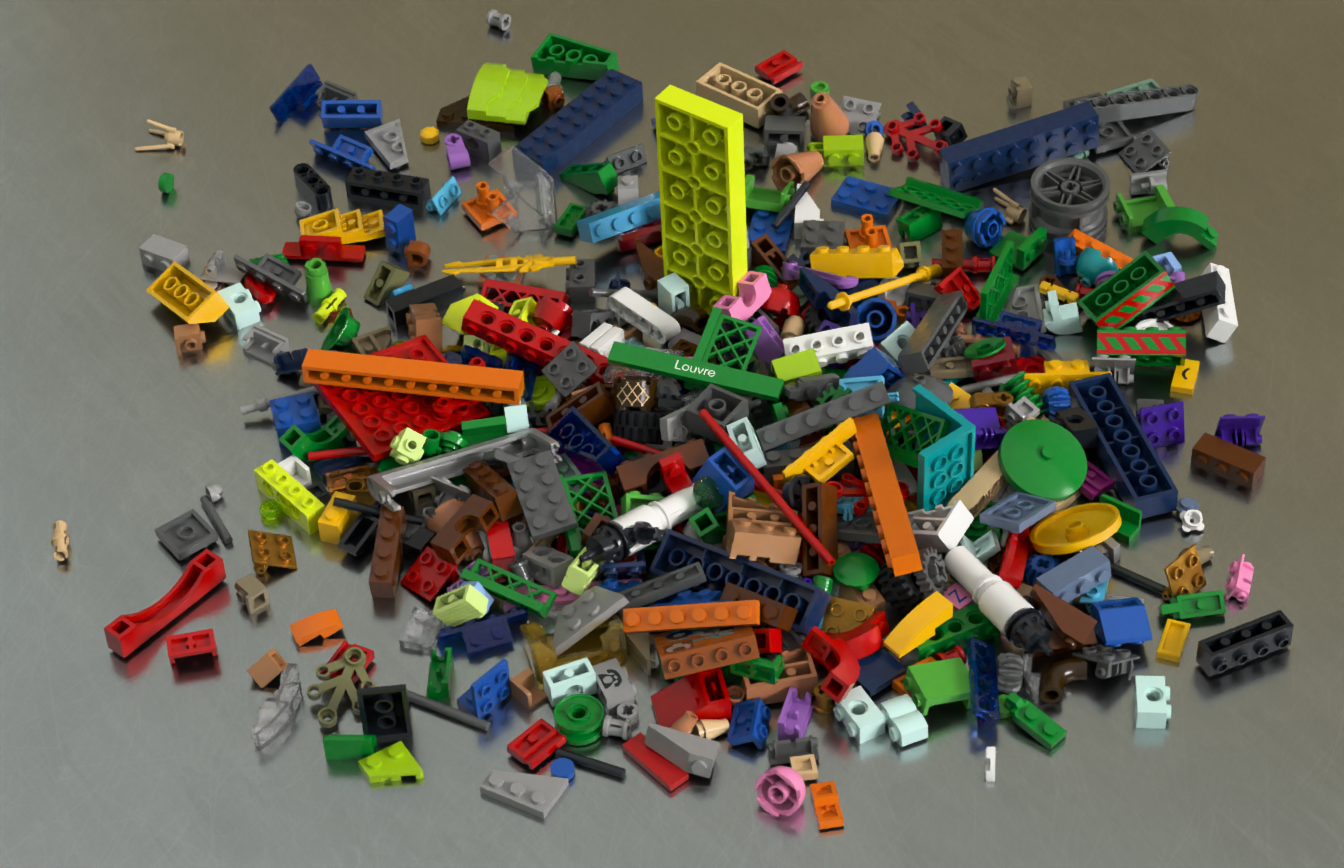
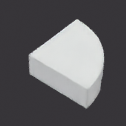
M987 747L985 749L986 782H995V747Z

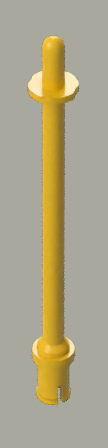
M937 263L928 267L921 266L917 269L916 273L848 295L846 292H840L836 295L835 300L828 302L827 307L830 310L839 308L841 311H847L854 302L916 281L921 283L929 282L932 278L941 276L942 268Z

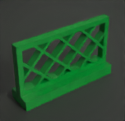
M912 177L906 178L905 185L889 189L888 194L889 196L962 219L967 218L971 212L982 209L984 202L983 199Z
M1007 240L980 293V309L972 322V330L993 334L1019 282V275L1012 274L1014 241Z
M713 307L693 359L708 362V359L717 356L721 366L729 367L738 363L740 369L746 371L762 327L722 314V309ZM723 321L732 324L734 329L725 333L722 328ZM750 330L756 333L754 337L745 339L742 331ZM738 334L741 342L732 345L728 337ZM724 339L728 347L718 350L715 342ZM745 346L748 354L739 357L735 349ZM731 351L735 359L725 362L721 354ZM688 381L684 383V388L692 390L693 387L705 390L708 387Z
M890 402L886 406L881 427L884 437L888 431L890 434L886 444L891 459L918 468V453L937 442L940 438L945 437L950 421ZM894 408H896L897 417L892 420L891 416ZM910 414L912 421L906 425L905 417ZM925 419L926 426L920 429L919 422ZM900 423L901 429L896 433L894 426ZM941 423L938 432L935 434L933 427ZM914 427L915 434L910 438L908 431ZM928 432L930 439L924 443L923 435ZM903 436L904 443L899 446L898 439ZM918 441L919 447L913 451L912 444Z
M606 471L566 478L559 474L578 527L564 532L569 555L574 559L584 548L581 545V535L584 529L580 528L578 524L582 519L590 522L592 518L586 514L591 508L600 512V515L608 516L613 520L618 517ZM600 479L604 483L600 490L590 485L592 481ZM578 484L582 488L578 493H575L569 489L568 485ZM586 489L596 494L591 501L581 496ZM599 497L609 502L605 509L595 504ZM577 500L587 505L583 512L573 507Z

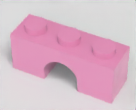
M748 271L737 282L739 297L724 295L713 307L722 309V314L747 321L763 305L772 292L766 273Z

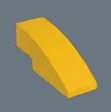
M938 591L934 592L902 619L884 640L883 645L898 658H901L935 635V628L953 617V603Z

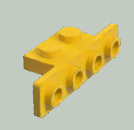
M1088 360L1044 361V373H1026L1024 380H1031L1026 386L1027 388L1034 386L1033 393L1043 394L1047 388L1059 386L1065 387L1068 390V385L1071 381L1111 373L1112 375V372H1090Z
M849 417L844 422H841L827 436L822 437L816 445L806 450L801 457L789 464L782 471L784 481L786 482L790 477L798 474H807L815 482L825 483L854 460V454L843 445L844 442L857 432L854 420Z

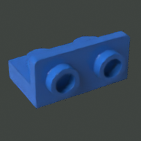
M760 697L734 704L727 738L731 746L753 741L758 749L764 748L766 738L768 737L771 711Z

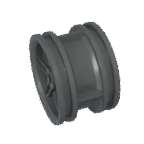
M1071 157L1058 158L1041 164L1035 169L1031 177L1030 195L1032 202L1029 209V226L1031 231L1034 232L1039 227L1047 229L1046 238L1048 239V244L1053 245V239L1067 237L1074 229L1096 240L1103 236L1107 228L1108 209L1106 204L1109 201L1110 179L1105 170L1091 161Z

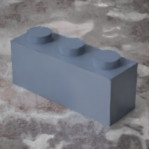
M1092 545L1037 577L1036 582L1040 587L1069 603L1112 577L1110 560Z

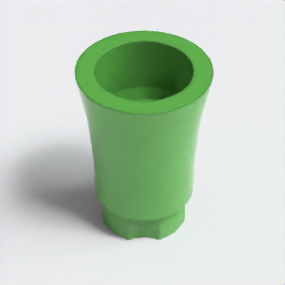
M313 258L305 263L307 302L311 305L322 306V301L329 298L334 291L330 283L326 263L320 258Z

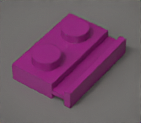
M1087 461L1086 478L1078 491L1092 501L1095 496L1099 497L1103 493L1105 494L1114 489L1115 481Z

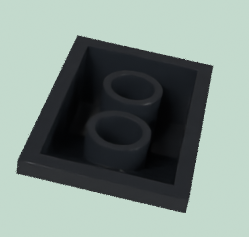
M406 684L357 689L364 735H376L377 739L413 736L412 712Z

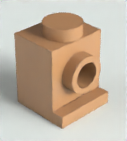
M199 323L174 326L177 355H182V352L203 349V343H206L205 331L200 330Z

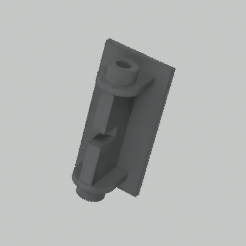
M643 143L609 155L604 162H611L616 174L647 163Z
M812 735L795 738V742H791L790 739L773 740V743H768L767 745L771 766L790 763V757L814 754L815 760L820 759L817 749L818 740L817 737L812 738Z

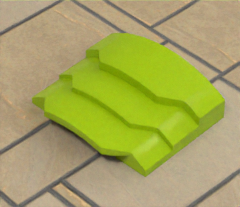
M486 62L478 71L471 89L467 106L468 119L525 125L530 111L539 107L542 95L548 84V79L544 77V74L527 73L525 70L507 68L506 64Z

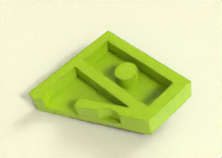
M402 741L358 761L359 768L370 783L383 782L385 780L400 781L401 776L416 775V779L424 777L423 770Z

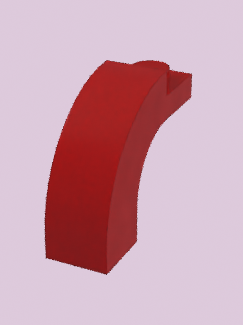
M498 519L485 532L486 543L489 546L492 564L513 573L512 569L508 567L510 562L515 561L508 520L502 522ZM505 576L495 579L497 583L509 582Z
M877 610L865 622L852 630L841 633H824L833 640L838 637L843 640L853 651L857 660L884 646L883 638L891 630L885 612ZM811 655L813 663L815 665H823L819 660H817L814 656Z
M814 626L809 631L801 647L826 667L829 674L820 689L839 704L847 697L860 675L859 662L853 651L839 637L833 640L817 626Z

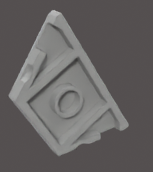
M596 585L590 590L585 591L578 599L566 605L558 613L551 651L558 657L629 603L627 598L622 594Z

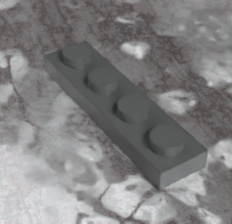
M693 563L618 592L629 601L627 605L618 611V614H623V609L638 608L646 604H652L656 600L675 595L680 591L706 582L707 579L700 563Z

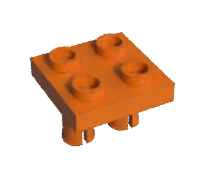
M485 181L476 184L477 197L462 203V210L481 231L517 217V210L498 189L489 192V184Z
M863 214L861 216V228L845 230V239L849 249H855L862 245H868L870 248L890 245V248H893L886 225L873 226V216L871 214Z

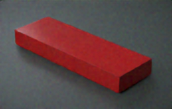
M641 732L622 744V750L670 792L689 779V773L645 745L646 736Z

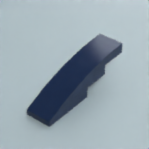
M805 267L800 268L798 286L814 309L823 308L831 320L840 319L845 327L857 325L859 313L851 304L850 309L847 311H841L839 308L828 309V302L835 300L836 295L840 292L820 276Z

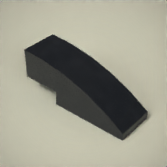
M376 501L373 506L381 508L384 505ZM361 513L337 547L358 556L374 546L379 516Z

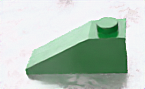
M611 162L571 165L559 175L561 179L593 194L608 195L614 192V188L618 186V176Z

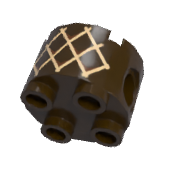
M621 376L614 377L613 405H616V410H629V408L638 407V411L650 412L651 409L657 406L658 379L653 378L651 380V377L625 376V379H621Z

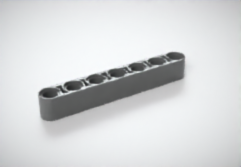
M1184 84L1079 99L1075 101L1074 106L1089 102L1099 115V124L1191 111L1195 108L1199 89L1194 85Z

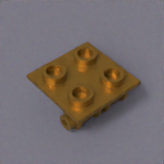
M248 530L255 572L264 574L269 565L297 569L291 536Z
M1195 544L1190 546L1164 569L1169 586L1163 589L1162 597L1168 601L1170 598H1175V596L1194 594L1206 584Z
M832 596L825 611L821 630L828 633H841L860 626L873 614L875 606Z

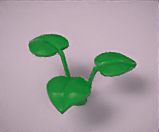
M426 429L423 432V436L427 437L422 447L424 449L423 456L441 455L442 448L439 447L441 434L437 430ZM389 456L381 461L378 472L404 465L397 463L394 457ZM464 474L448 479L455 486L464 485L468 488Z

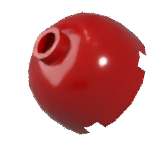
M778 283L777 287H770L772 292L769 298L759 308L765 314L769 310V313H772L773 316H780L784 319H788L790 316H799L800 300L796 293L790 291V286Z

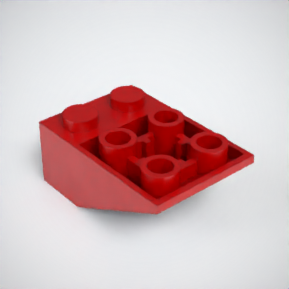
M720 667L689 674L650 696L658 725L669 728L687 710L697 715L698 719L726 718L730 721L732 718L731 699Z

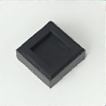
M320 482L306 488L322 503L331 499V494Z

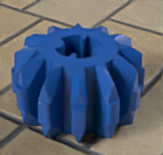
M1054 386L1044 391V397L1042 398L1044 404L1042 407L1043 410L1047 409L1044 415L1049 421L1053 422L1056 419V410L1071 408V397L1065 387Z
M1043 553L1040 556L1033 554L1031 558H1027L1024 570L1026 584L1032 586L1037 584L1036 578L1060 565L1059 559L1053 558V555L1046 556Z

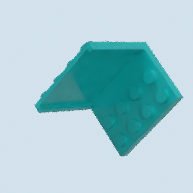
M918 384L912 388V391L916 394L915 410L950 421L946 436L918 453L917 510L924 509L927 512L935 510L936 505L942 504L943 507H946L949 501L974 476L976 426L964 418L962 414L952 409L946 402L936 397L930 390ZM925 419L919 422L920 429L926 426ZM941 423L933 427L935 434L938 432ZM928 432L923 435L924 443L930 439ZM918 441L914 442L913 451L919 447Z

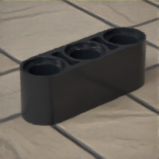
M297 164L293 168L297 189L316 209L321 211L329 210L333 206L331 187L309 164Z

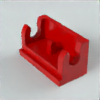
M213 628L166 637L170 664L176 663L175 658L212 652L213 657L218 656Z

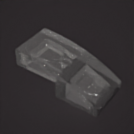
M1023 654V689L1028 701L1037 707L1040 673H1032L1033 655Z

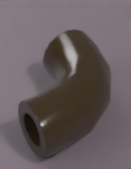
M801 92L790 98L785 94L778 93L770 100V107L774 115L798 116L810 109L808 100Z
M695 306L683 307L670 315L677 320L681 329L693 328L699 333L704 332L710 317L706 311Z
M1070 657L1052 664L1042 675L1039 687L1040 699L1046 703H1056L1063 698V689L1067 683L1087 680V659Z

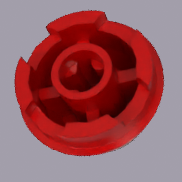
M544 295L536 303L533 322L537 327L548 332L559 330L560 332L557 334L559 336L572 325L573 316L571 314L573 310L560 300L557 303L551 300V295Z

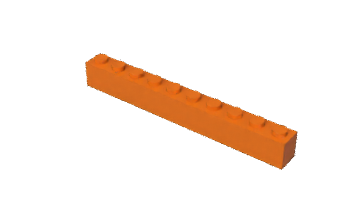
M308 349L302 363L304 383L513 405L520 404L525 388L524 371L316 349Z
M875 412L852 418L857 432L851 437L863 482H866L864 485L867 496H870L868 499L879 539H882L880 541L887 567L893 568L895 577L923 570L918 547L878 413Z

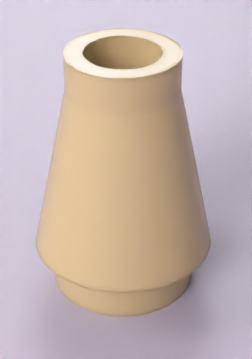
M871 132L867 134L864 142L869 161L878 162L884 138L878 132Z
M726 718L698 719L692 734L707 739H714L729 732V722Z

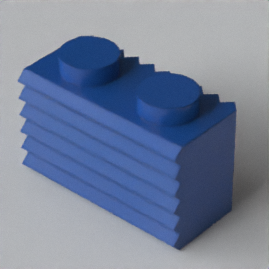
M398 204L382 218L384 219V231L386 232L384 233L386 235V247L391 251L403 254L405 246L409 245L410 240L416 241L412 209Z

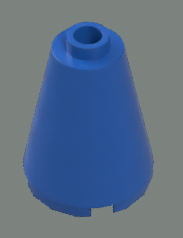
M878 297L869 298L857 307L856 310L859 313L857 324L869 322L873 341L883 340L895 330L897 313L893 305L887 300Z

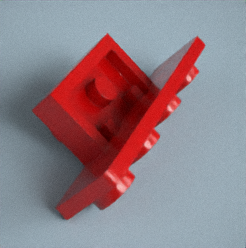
M300 235L299 242H285L282 254L290 259L312 260L313 258H320L330 261L362 262L366 247L363 245H343L341 237Z

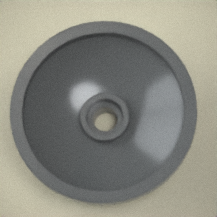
M925 374L910 375L899 379L887 390V393H899V401L891 402L911 409H915L916 394L912 391V388L918 384L930 390L936 397L948 405L953 400L951 386L939 378Z

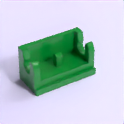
M921 205L896 218L899 235L903 238L906 233L908 242L920 241L943 228L941 212Z
M445 647L443 657L437 656V651L433 649L431 652L426 697L435 701H450L454 670L452 647Z
M779 654L775 661L760 657L731 664L730 673L776 685L785 667V662L782 661L783 655Z

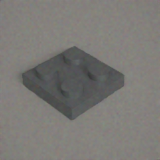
M194 509L155 529L156 536L179 561L218 540L217 533Z

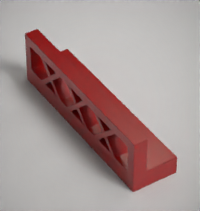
M485 279L481 292L484 298H486L487 293L498 295L493 300H487L499 302L507 309H511L513 303H507L505 297L520 300L532 296L534 301L537 302L544 295H551V300L557 303L561 300L568 305L569 298L563 291Z
M1009 532L1005 541L998 576L1003 581L1019 588L1023 580L1030 542L1018 538L1019 533Z

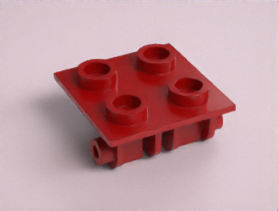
M427 546L400 583L431 602L446 581L455 583L459 580L458 572L455 570L458 565L438 558L435 551Z

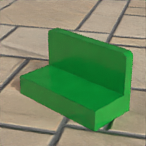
M505 416L461 422L462 435L469 446L507 435Z
M1103 493L1100 496L1099 503H1107L1117 507L1122 519L1120 528L1112 536L1129 544L1141 530L1142 511Z
M328 735L323 738L326 759L361 760L374 754L376 751V735Z

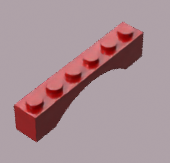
M205 549L192 559L177 583L159 601L140 612L120 615L104 628L108 648L123 658L128 656L226 579L223 559L208 549Z

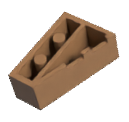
M435 303L409 305V313H406V325L408 326L411 340L426 335L443 355L442 317H440Z
M729 491L726 510V540L731 519L746 518L754 524L760 525L761 522L773 524L775 528L783 529L784 526L795 528L775 504L770 503L769 506L756 503L755 498L749 497L746 500L736 497L735 492Z
M746 518L731 519L725 544L729 559H736L737 555L749 556L748 560L756 561L758 557L768 559L770 563L796 565L802 540L797 529L784 526L783 529L775 528L773 524L761 522L760 525L754 524Z

